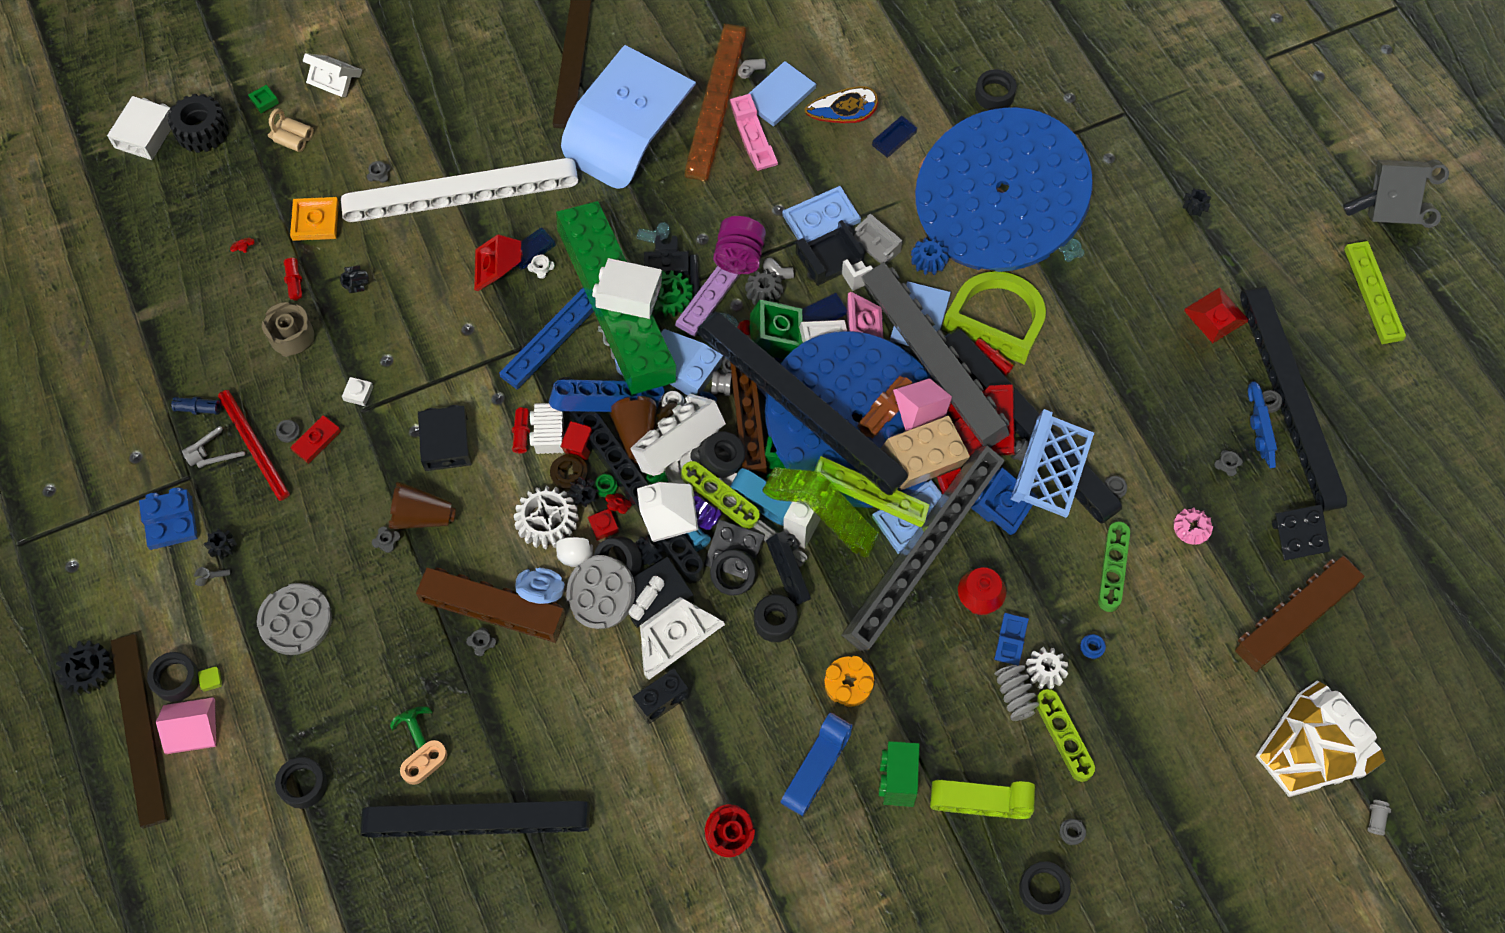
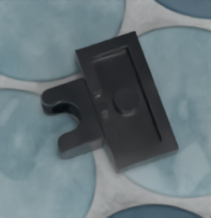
M676 235L672 236L671 243L667 245L661 242L660 236H656L655 252H644V266L665 271L666 275H669L671 270L674 271V275L679 273L689 275V252H678V238Z

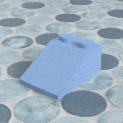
M663 329L661 332L662 337L676 364V382L670 385L687 396L689 394L699 395L713 378V372H717L720 368L723 355L702 342Z

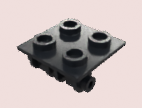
M1322 504L1275 513L1276 518L1272 520L1273 529H1278L1284 561L1330 552Z
M719 519L704 565L711 567L713 560L718 554L733 549L747 552L756 561L758 552L762 549L764 543L762 541L764 535ZM738 558L726 560L720 571L743 579H747L748 576L746 564Z

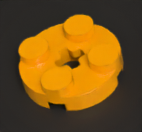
M858 656L839 658L831 663L826 670L824 682L826 693L831 700L844 704V706L855 707L861 705L869 698L873 690V672L869 665ZM846 676L855 679L853 687L843 684Z

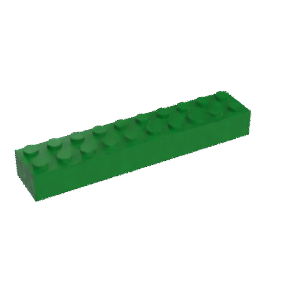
M596 201L557 211L558 233L631 394L675 383L676 364L652 314L650 319L596 307V298L592 294L594 285L599 284L601 267H605L608 258L627 262L599 202Z

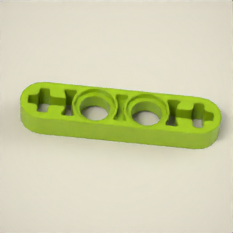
M690 461L683 465L681 472L682 480L686 484H691L693 490L740 526L753 528L757 525L760 513L752 503L699 463ZM695 469L696 476L688 477L687 470L693 471ZM698 478L702 479L700 485H698ZM708 482H713L717 485L718 489L714 493H708L704 489V485ZM728 496L733 497L736 500V505L731 508L726 507L723 504V499ZM740 504H742L741 511L739 510L738 514H736L735 512L739 509ZM744 513H753L752 519L744 520Z
M1049 689L1042 690L1036 698V702H1039L1037 710L1072 777L1080 782L1088 781L1095 772L1093 760L1057 693ZM1044 697H1046L1048 700H1053L1051 708L1054 713L1050 716L1047 715L1051 712L1050 707L1048 706V704H1042ZM1055 718L1063 719L1066 723V728L1063 730L1055 729L1052 725V720ZM1068 740L1074 741L1078 747L1077 751L1074 753L1066 751L1064 742ZM1080 754H1082V757H1080L1079 762L1083 767L1087 766L1089 768L1086 772V775L1083 772L1078 773L1077 769L1079 767V763L1077 759H1075L1073 762L1071 761V759H1074L1078 757Z

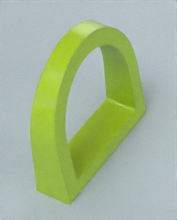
M1006 272L978 274L966 281L960 288L945 315L941 330L949 333L955 328H960L974 343L977 339L981 338L993 349H999L1001 355L1025 365L1045 321V303L1038 290L1031 283L1017 275ZM992 288L1006 289L1016 293L1027 303L1032 314V324L1025 338L1021 340L962 315L961 313L971 297L980 291Z

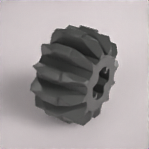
M765 269L760 274L756 270L755 276L749 275L745 291L747 292L748 300H752L754 306L757 305L759 300L779 302L780 296L783 293L782 280L780 277H776L775 272L767 274Z

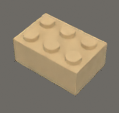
M949 416L890 437L880 448L908 474V479L899 487L900 490L960 468L970 458Z

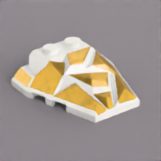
M1319 681L1314 682L1295 697L1289 709L1284 713L1276 728L1271 732L1256 754V758L1288 797L1318 790L1322 786L1333 783L1336 785L1344 780L1355 777L1357 779L1365 777L1386 761L1381 748L1375 742L1377 739L1375 732L1340 692L1331 691L1327 685Z

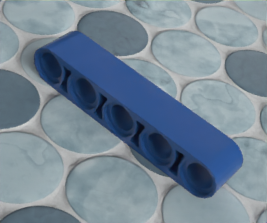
M558 380L553 385L549 404L557 411L611 412V406L621 399L630 397V401L638 400L637 396H644L653 399L658 409L664 394V388L661 386L632 395L626 381Z

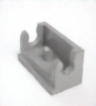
M869 214L855 228V231H857L854 235L856 241L861 242L865 251L880 264L884 262L887 265L901 252L902 240L873 215Z

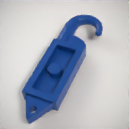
M1252 381L1248 385V397L1250 402H1255L1253 415L1250 418L1251 428L1256 433L1255 446L1257 451H1260L1261 458L1265 459L1269 468H1276L1275 452L1277 446L1268 408L1265 406L1260 385Z

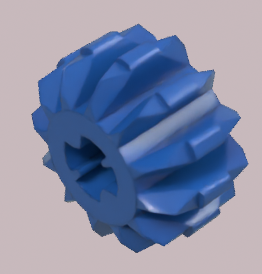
M925 237L923 243L917 241L915 248L911 251V263L916 265L917 272L924 270L925 275L928 272L935 275L937 270L943 271L949 259L948 248L943 247V241L936 243L935 237L931 241H928Z

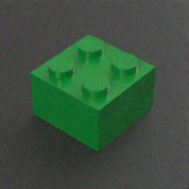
M759 300L750 313L751 340L770 356L785 359L795 348L803 343L799 329L801 322H803L802 309Z
M888 741L887 749H882L880 771L884 772V775L881 774L879 781V797H883V805L914 807L918 794L919 743Z

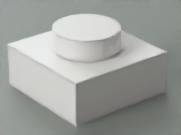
M350 377L342 398L346 402L365 406L373 385L371 382Z

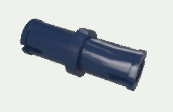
M195 396L193 398L174 397V401L171 403L173 411L191 412L193 415L201 413L219 415L220 411L217 410L222 409L220 400H205Z

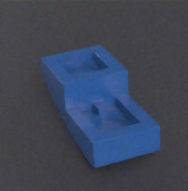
M1004 613L994 660L1019 665L1028 618Z

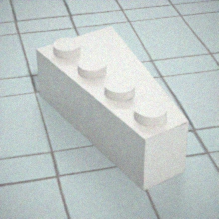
M689 394L685 398L687 402L683 406L677 405L672 410L674 414L671 417L663 418L658 422L659 428L657 430H650L630 449L641 471L652 476L659 475L671 463L682 459L683 455L689 450L700 446L704 439L717 433L726 423L716 402L708 398Z

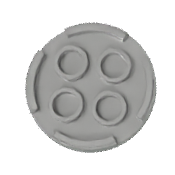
M596 555L585 560L573 570L568 580L566 597L577 621L590 628L607 629L619 624L628 615L635 599V583L631 572L620 560L609 556Z
M301 583L288 584L287 587L268 595L261 604L257 615V627L263 641L272 650L285 655L302 654L318 646L328 634L332 623L331 607L325 596L315 587Z

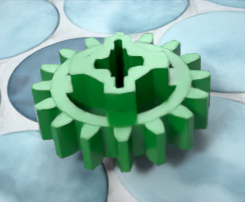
M672 270L669 275L662 271L661 288L657 296L658 300H656L653 308L656 315L663 312L664 317H667L668 313L675 317L677 311L682 314L684 311L683 307H687L690 301H692V285H689L688 278L682 280V273L675 276Z

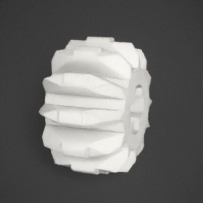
M1044 647L1040 649L1039 653L1033 651L1031 659L1026 661V665L1029 667L1026 669V674L1032 676L1031 684L1039 682V689H1042L1045 684L1049 690L1054 688V684L1061 686L1063 683L1062 678H1066L1068 672L1064 670L1068 667V662L1061 661L1064 656L1063 653L1056 656L1054 648H1051L1049 653H1047ZM1044 665L1049 666V672L1044 670Z

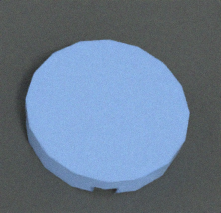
M536 568L535 571L529 572L530 569H527L518 574L516 578V592L521 598L529 602L538 604L555 602L562 597L565 584L561 581L562 577L549 569Z

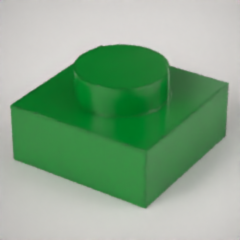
M267 85L248 94L251 102L260 113L279 104L277 97Z

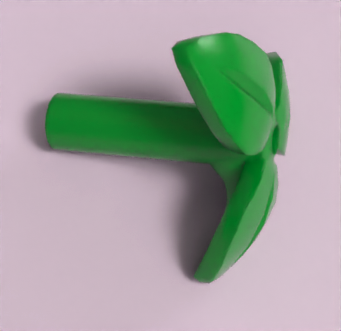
M419 706L397 715L390 725L392 731L402 721H405L417 749L421 748L426 741L416 717L421 713L432 714V710L429 707Z

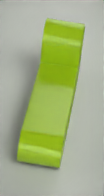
M946 780L932 781L930 808L933 810L1012 819H1029L1034 813L1035 784L1030 782H1013L1010 787Z

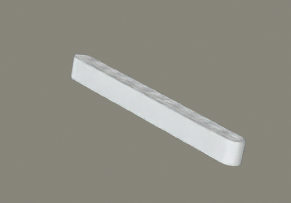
M564 158L347 193L341 197L342 217L347 222H358L568 188L578 183L576 163L573 159Z

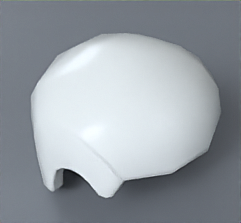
M585 538L560 539L556 542L557 558L564 565L570 567L579 566L585 560L592 558L593 545H589V541Z

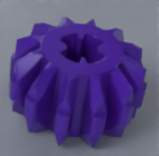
M693 491L698 525L701 528L710 530L719 521L722 511L699 493Z

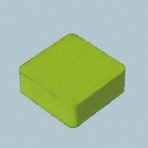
M217 667L198 672L202 691L205 692L222 687L220 670Z

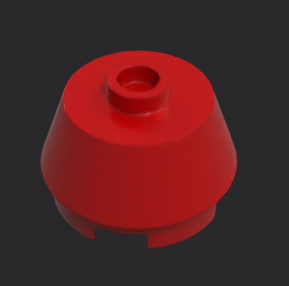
M977 568L967 572L961 578L958 585V596L962 604L972 613L987 615L998 610L1003 605L1006 599V586L1002 578L994 570Z
M727 804L716 808L706 821V842L710 849L719 856H738L750 847L754 839L755 829H753L752 820L749 814L737 805Z

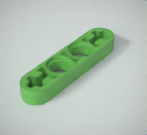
M1123 522L1112 523L1106 534L1098 604L1106 612L1117 610L1123 596L1130 529ZM1116 530H1120V534H1122L1119 544L1115 543ZM1112 550L1119 551L1122 559L1119 561L1112 560L1109 552ZM1109 572L1116 573L1119 576V581L1116 583L1108 581L1106 574ZM1109 590H1114L1112 593V600H1114L1112 604H1108L1106 599Z

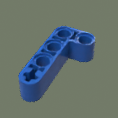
M831 712L828 714L820 728L819 737L781 800L782 805L801 816L805 815L847 744L852 733V724Z

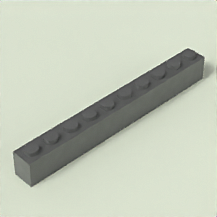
M883 262L861 276L867 290L936 384L952 396L950 403L983 447L986 445L992 447L1009 436L1007 426L1010 424L1004 414L996 412L995 408L997 407L990 396H984L982 393L984 389L977 379L974 381L969 376L971 372L964 362L962 364L959 363L957 360L959 356L952 346L947 347L945 344L947 340L940 330L935 331L933 320L928 314L923 315L921 304L916 298L911 299L909 288L905 283H899V276L894 268L891 267L889 269Z
M986 445L973 452L926 517L923 526L918 528L841 636L858 650H867L872 647L1005 461L989 446Z

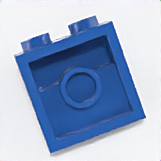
M1000 468L971 508L987 522L993 520L1008 534L1012 535L1015 534L1033 505L1022 500L1019 503L1010 500L1017 479L1004 468ZM1032 491L1030 492L1029 496L1038 498Z
M176 487L170 489L168 494L150 493L145 496V499L139 500L141 522L145 525L146 542L150 550L198 539L193 500L187 489L183 490V488Z

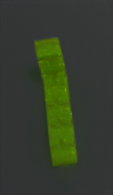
M774 468L762 489L764 494L775 500L806 503L855 554L859 552L861 553L860 556L869 557L879 534L824 475L809 470Z

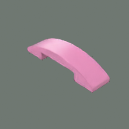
M747 94L730 99L739 133L756 170L759 171L778 165L772 147L768 145L758 120L757 110L751 95Z

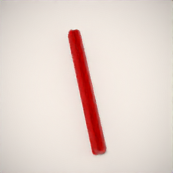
M229 390L220 392L218 397L275 496L279 501L288 498L290 493Z

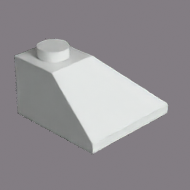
M658 482L637 488L640 512L653 542L698 530L693 486L691 484Z

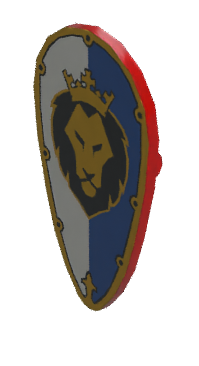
M857 86L847 88L814 100L805 107V113L819 121L857 123L866 120L876 111L878 96L869 87Z

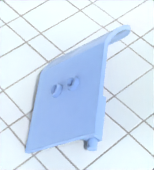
M624 45L573 109L562 136L561 148L564 156L573 159L576 163V168L616 189L626 187L632 181L649 143L693 89L696 82Z

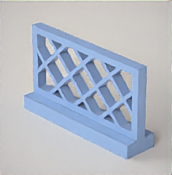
M1044 409L1037 417L1010 500L1018 503L1022 500L1066 518L1070 512L1094 433L1052 416L1053 412ZM1052 424L1060 427L1064 435L1055 439L1051 432ZM1078 434L1086 437L1085 444L1077 447L1071 436ZM1067 439L1072 450L1063 453L1057 442ZM1049 445H1053L1058 455L1048 459L1044 449ZM1074 453L1079 463L1071 468L1065 456ZM1060 459L1066 470L1056 474L1051 462ZM1046 465L1051 476L1042 480L1037 470L1039 467ZM1068 473L1072 485L1064 488L1058 477ZM1054 480L1059 491L1049 494L1044 483ZM1039 485L1045 497L1037 499L1029 496L1031 488ZM1061 494L1066 502L1064 509L1055 506L1052 498Z

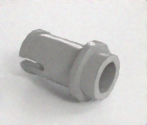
M1374 800L1373 804L1370 805L1372 812L1368 832L1385 835L1388 813H1391L1389 803Z

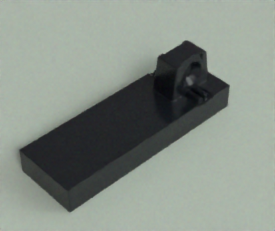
M783 531L767 539L766 543L788 598L795 606L811 600L792 552L798 548L794 535H786Z

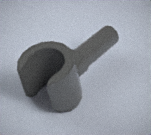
M200 567L194 574V577L201 576L196 579L195 585L204 586L208 579L229 576L230 570L213 572L205 567Z

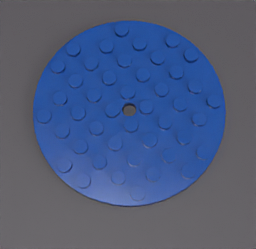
M993 109L978 113L959 122L944 133L933 145L925 157L918 174L915 190L916 207L920 222L930 240L935 237L936 243L943 241V247L948 248V257L953 261L976 270L1013 271L1047 259L1051 253L1059 247L1065 246L1075 235L1090 207L1093 176L1090 161L1082 143L1059 120L1031 109ZM1002 183L1009 186V189L1004 193L997 191Z
M832 332L814 337L795 348L781 363L784 368L859 431L860 429L857 426L859 423L853 420L852 414H862L861 417L863 419L871 410L870 407L883 392H886L899 376L907 377L912 381V384L929 378L934 381L925 368L901 347L878 336L861 332ZM767 393L765 418L768 435L772 438L777 450V456L795 479L801 484L805 478L819 483L813 480L812 476L820 456L860 473ZM900 411L897 412L890 422H886L874 438H867L881 448L888 438L906 432ZM926 481L904 490H900V488L897 490L911 495L923 486ZM819 483L827 487L826 497L833 499L832 502L859 508L873 507Z

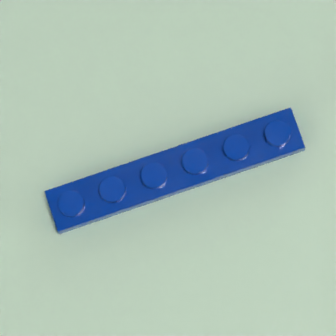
M584 288L501 370L499 374L503 380L518 390L592 314L594 310Z

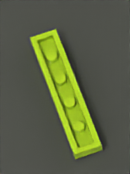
M1369 242L1347 244L1344 249L1381 344L1403 341L1406 337L1405 331Z
M820 456L812 476L813 480L918 527H922L925 523L930 504L898 490L892 495H887L864 475Z

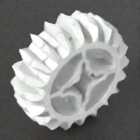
M548 486L545 487L544 491L537 487L535 494L528 491V499L521 497L520 502L522 505H516L515 508L518 513L514 514V520L517 521L514 525L516 530H519V536L521 538L525 537L527 544L533 542V546L537 548L542 543L543 548L547 549L548 544L552 543V546L556 548V542L560 539H564L565 536L572 538L571 530H576L577 524L575 522L579 520L578 514H576L578 509L576 505H573V498L568 497L565 491L559 494L557 487L552 492ZM547 504H554V505H557V506L551 507V506H548ZM536 507H538L536 512L531 513ZM543 511H546V514L549 517V524H547L546 519H544L545 516ZM561 521H562V523H561L557 528L554 529V526H555L558 522H561ZM542 528L546 531H537L535 529Z

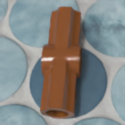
M899 376L889 389L877 398L870 407L871 410L857 425L862 434L866 437L874 438L886 422L892 420L899 411L893 390L910 385L912 381L907 377Z

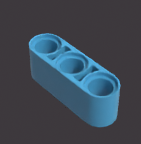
M743 468L740 469L730 487L752 503L759 510V513L776 524L784 526V516L793 499L751 471Z

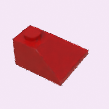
M496 235L475 249V291H480L521 262L523 252L520 240Z
M1221 288L1216 289L1184 310L1212 344L1248 322L1247 317Z

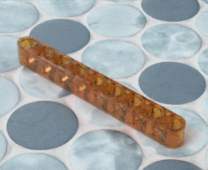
M726 23L723 26L686 163L685 178L702 181L708 180L745 40V26Z

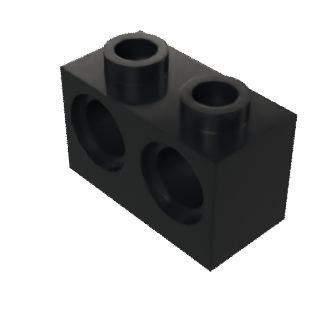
M672 669L632 697L634 706L649 725L689 698V691L675 669Z

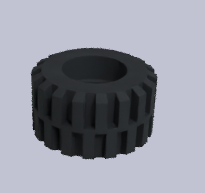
M192 94V96L188 97L187 95L183 97V100L176 101V106L170 108L168 124L180 146L186 147L190 152L193 150L196 153H200L201 150L207 152L212 147L215 149L218 147V143L222 144L224 141L223 137L228 135V121L218 101L214 100L211 96ZM203 121L202 123H200V124H198V125H194V124L197 123V122Z

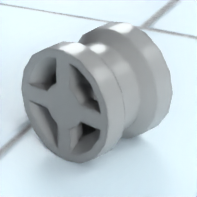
M714 371L711 394L724 393L725 396H730L732 388L731 373L722 375Z

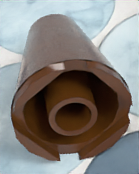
M637 396L638 400L630 401V397H627L611 406V417L627 455L636 464L638 463L630 448L647 432L655 430L656 403L653 399L644 396Z
M396 482L390 511L392 517L391 521L389 520L388 528L407 529L448 526L449 522H454L456 508H452V502L405 483Z

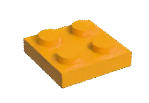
M337 197L293 199L290 232L292 241L336 239L339 206Z

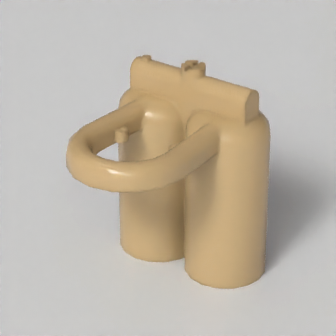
M274 109L269 117L271 132L268 134V137L275 143L297 152H302L306 141L311 140L313 137V127L285 117L282 109ZM279 113L280 119L275 125L274 119L276 115Z

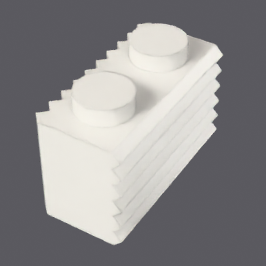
M549 403L534 404V411H530V423L534 425V432H530V446H534L536 454L564 453L560 447L564 438V411L553 409Z

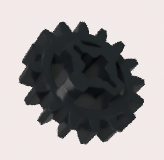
M90 640L87 641L86 645L78 641L77 648L75 649L72 646H68L69 653H61V657L64 658L63 661L56 662V665L61 668L55 672L60 678L58 682L65 686V689L69 692L74 691L78 695H81L83 690L91 694L93 687L100 690L101 686L99 683L101 681L108 682L109 680L105 675L113 672L108 667L113 664V660L108 657L110 653L103 649L104 647L99 643L94 644ZM81 665V666H83V667H88L90 670H88V669H86V668H84V669H83V668H80L79 666Z

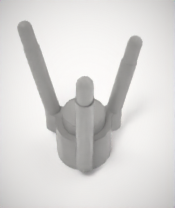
M221 426L211 431L195 444L182 450L190 466L197 464L199 468L207 464L244 456L246 453L241 451L204 460L207 453L203 445L222 433L223 428Z

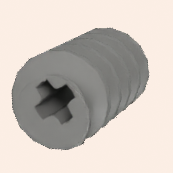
M1011 665L994 673L996 676H999L997 683L1002 685L1000 687L1001 693L1006 694L1003 700L1005 703H1009L1007 710L1012 713L1010 716L1012 721H1019L1033 716L1036 713L1034 709L1039 706V702L1030 701L1036 694L1027 693V690L1032 688V684H1024L1029 675L1020 674L1026 668L1025 665Z

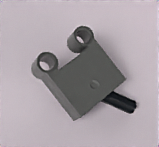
M1436 159L1428 162L1378 160L1372 191L1345 203L1343 209L1347 216H1350L1369 207L1368 216L1372 222L1422 224L1427 228L1434 227L1440 222L1441 214L1431 203H1422L1426 179L1428 178L1433 184H1442L1448 179L1449 170L1441 161ZM1441 168L1438 175L1432 176L1434 169ZM1432 211L1430 218L1423 219L1425 213Z

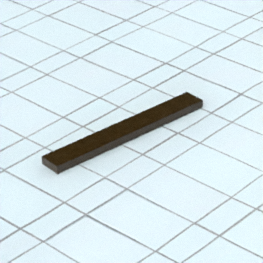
M570 0L553 116V128L566 127L579 99L592 0Z
M132 634L110 641L139 824L144 829L168 822L139 641L138 636Z

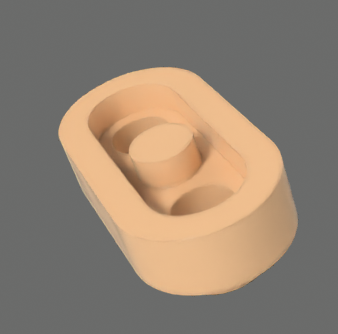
M435 740L425 743L402 763L400 767L402 778L412 785L421 783L445 763L447 759L446 748L441 742ZM432 753H439L436 759H431ZM413 769H419L417 775H411Z

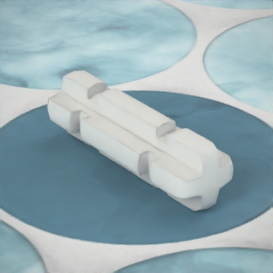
M653 576L649 581V586H646L637 598L636 605L633 604L629 609V615L636 620L642 618L644 610L649 608L658 595L657 591L660 592L665 584L661 578Z

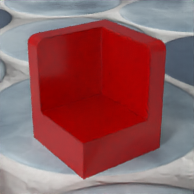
M570 421L560 447L566 454L577 455L584 460H588L590 451L586 445L592 433L591 427Z

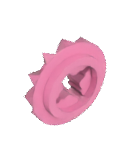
M1192 508L1184 509L1177 514L1174 520V530L1182 541L1196 545L1207 541L1211 536L1213 529L1211 518H1208L1204 511ZM1198 520V528H1194V530L1189 532L1190 523Z

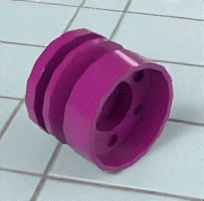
M731 216L725 218L720 224L718 241L713 259L716 265L734 274H750L755 272L760 265L766 235L764 226L749 217Z

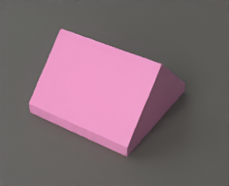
M853 292L848 293L846 309L847 330L883 338L881 307Z
M930 378L893 390L905 431L944 418L952 398L950 394Z
M214 698L163 705L156 720V725L165 754L216 747Z

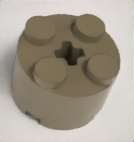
M283 302L272 306L266 312L264 322L262 320V330L271 347L282 356L288 357L298 354L314 343L313 326L301 306Z

